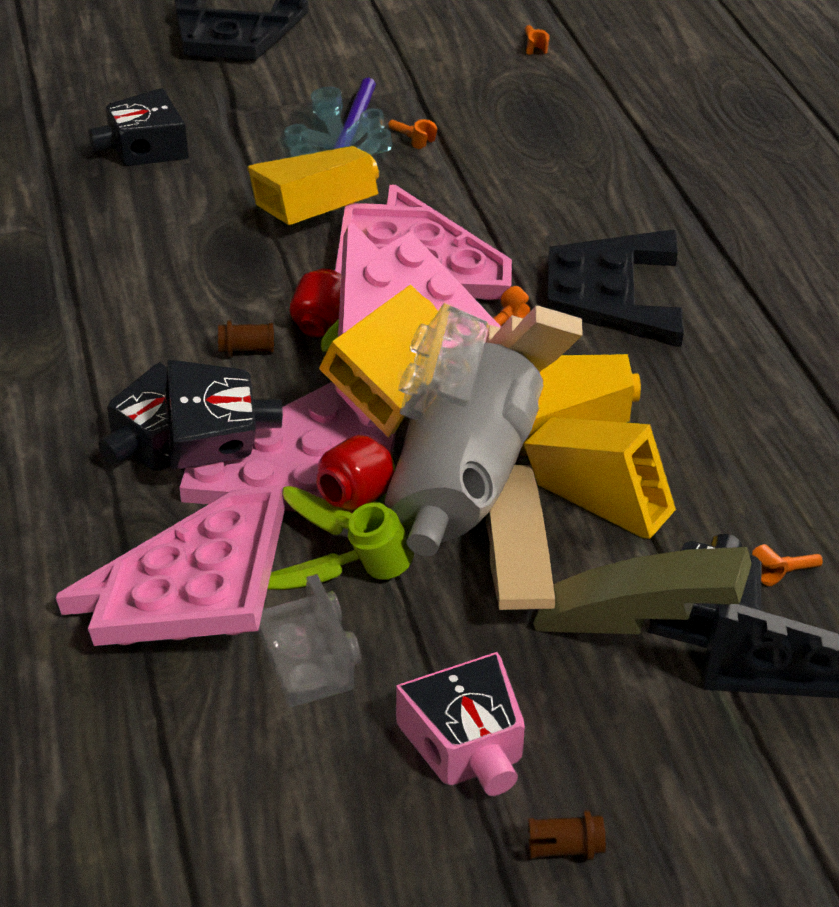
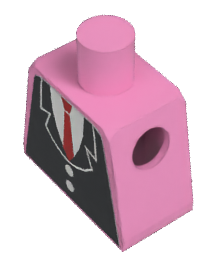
M498 652L396 685V722L443 783L455 785L477 777L485 793L490 796L505 793L515 785L518 775L511 764L517 763L522 758L525 726Z

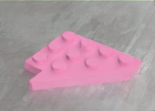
M389 185L387 205L352 203L345 206L335 269L340 274L342 268L343 235L347 226L354 222L378 249L383 248L411 231L473 298L487 301L501 299L503 293L511 287L512 259L396 185Z
M354 222L347 226L343 235L338 337L410 284L423 297L430 300L435 308L445 317L427 365L447 351L467 344H473L489 325L501 328L411 231L383 248L378 249ZM335 385V390L337 391V393L356 412V414L365 422V424L369 425L370 423H372V421Z
M331 382L283 406L281 428L256 429L252 453L248 457L185 468L180 484L181 502L210 504L232 490L280 485L283 487H297L324 499L318 490L316 477L318 461L326 451L350 437L364 435L383 445L392 456L396 431L388 438L373 422L366 425L337 393L335 384ZM286 502V506H285V510H284V511H294V512H296V511Z
M283 486L232 490L57 593L56 600L61 615L94 612L88 627L94 646L111 644L130 645L144 641L184 640L190 637L221 634L239 635L244 632L258 631L286 501L282 494Z

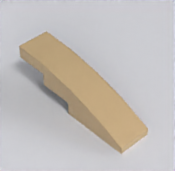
M536 305L524 319L512 315L501 328L489 325L474 343L501 344L525 356L540 372L556 361L582 337V319Z
M514 465L501 494L486 515V527L490 541V566L499 610L555 609L549 550L534 472L531 465Z

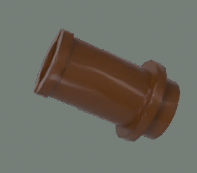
M227 320V325H218V352H228V357H232V352H274L273 323L232 325V320Z
M583 810L582 817L527 819L528 833H530V838H528L530 859L546 856L585 854L588 861L594 860V854H604L606 852L605 826L602 815L591 816L590 810Z

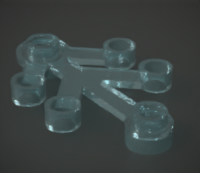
M322 87L311 94L313 112L318 115L320 120L325 122L328 134L308 129L303 124H293L284 130L286 145L292 148L290 150L291 157L322 152L314 150L311 145L329 150L349 147L367 132L368 139L356 148L372 155L373 153L387 152L393 146L391 132L384 128V115L380 109L372 108L363 111L360 114V118L346 131L344 130L340 118V111L343 109L341 91L336 87Z

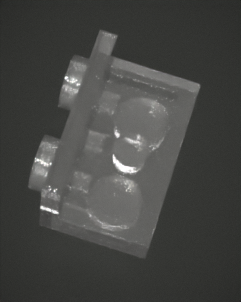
M443 303L429 325L421 323L418 326L410 345V351L416 353L414 363L410 362L407 365L398 391L405 393L399 414L418 421L437 396L460 406L467 405L471 400L489 329L487 321Z
M317 574L306 577V598L263 609L258 634L289 708L353 690L354 665L361 663L360 649L352 631L344 632L340 624L342 623V613L337 596L334 591L326 593Z

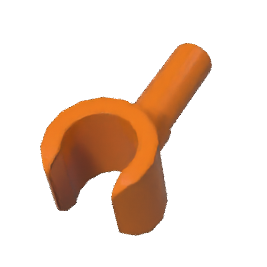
M527 25L524 29L528 36L526 53L532 55L534 48H540L544 51V54H547L549 34L543 30H534L531 25Z
M390 120L388 124L389 129L412 138L411 144L415 149L424 148L427 141H435L437 126L430 120H418L414 126H408L395 120Z
M519 286L508 288L503 293L500 301L504 309L493 319L500 326L512 315L524 319L530 312V307L526 304L529 296Z
M766 544L756 547L752 552V555L762 562L761 583L766 586L777 584L787 572L820 567L823 563L820 554L781 558Z

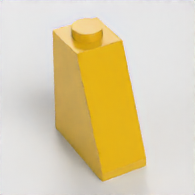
M354 146L247 166L256 205L287 225L378 195L376 183L379 177L378 166L371 154Z
M410 284L333 340L319 369L389 438L395 433L411 407L445 317L435 308L430 300L423 297Z
M628 354L561 355L556 361L540 371L544 387L538 400L539 409L536 419L524 443L551 417L629 422L632 402H639L641 383L639 374L632 373ZM524 443L519 452L520 456H528Z
M551 417L524 443L539 486L641 538L650 539L676 510L650 424Z

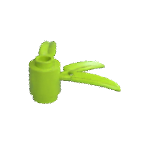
M283 487L282 494L285 501L297 513L314 525L333 535L340 534L344 528L347 529L348 538L354 550L342 555L332 553L273 571L270 575L268 590L300 588L337 578L342 572L341 565L360 559L366 572L376 579L394 578L406 571L411 565L414 552L407 545L408 536L397 514L384 504L386 494L372 503L360 506L351 513L340 507L332 506L325 499L297 487Z

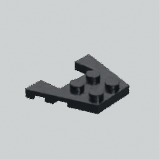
M174 0L184 55H196L202 59L223 57L232 58L239 62L256 60L309 11L308 0H275L270 13L204 8L206 0Z
M664 230L550 246L547 308L581 318L582 322L599 327L602 326L603 320L627 326V334L641 338L644 337L645 331L665 336V344L682 347L684 335L682 308L636 305L633 264L676 266L678 256L676 230Z

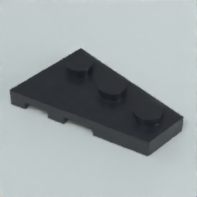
M716 604L702 670L703 690L839 698V634L740 604Z

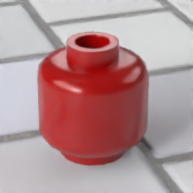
M322 268L308 272L300 278L290 302L289 313L293 321L299 326V329L308 336L322 337L339 319L341 274L337 271Z
M355 435L329 449L322 455L318 461L316 477L318 490L322 497L332 506L353 512L360 506L372 503L387 493L394 474L393 460L389 451L371 437Z

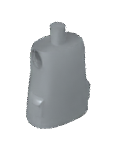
M473 343L447 351L426 366L414 397L402 452L388 486L384 502L387 508L392 509L397 514L408 536L407 545L416 554L422 556L435 555L441 542L452 540L471 530L488 514L501 494L522 445L532 430L539 409L538 400L544 387L543 379L538 369L518 352L501 344Z

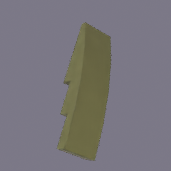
M748 548L689 549L635 557L587 570L553 584L555 609H539L533 623L536 631L640 634L645 619L688 620L694 603L740 604L752 565Z

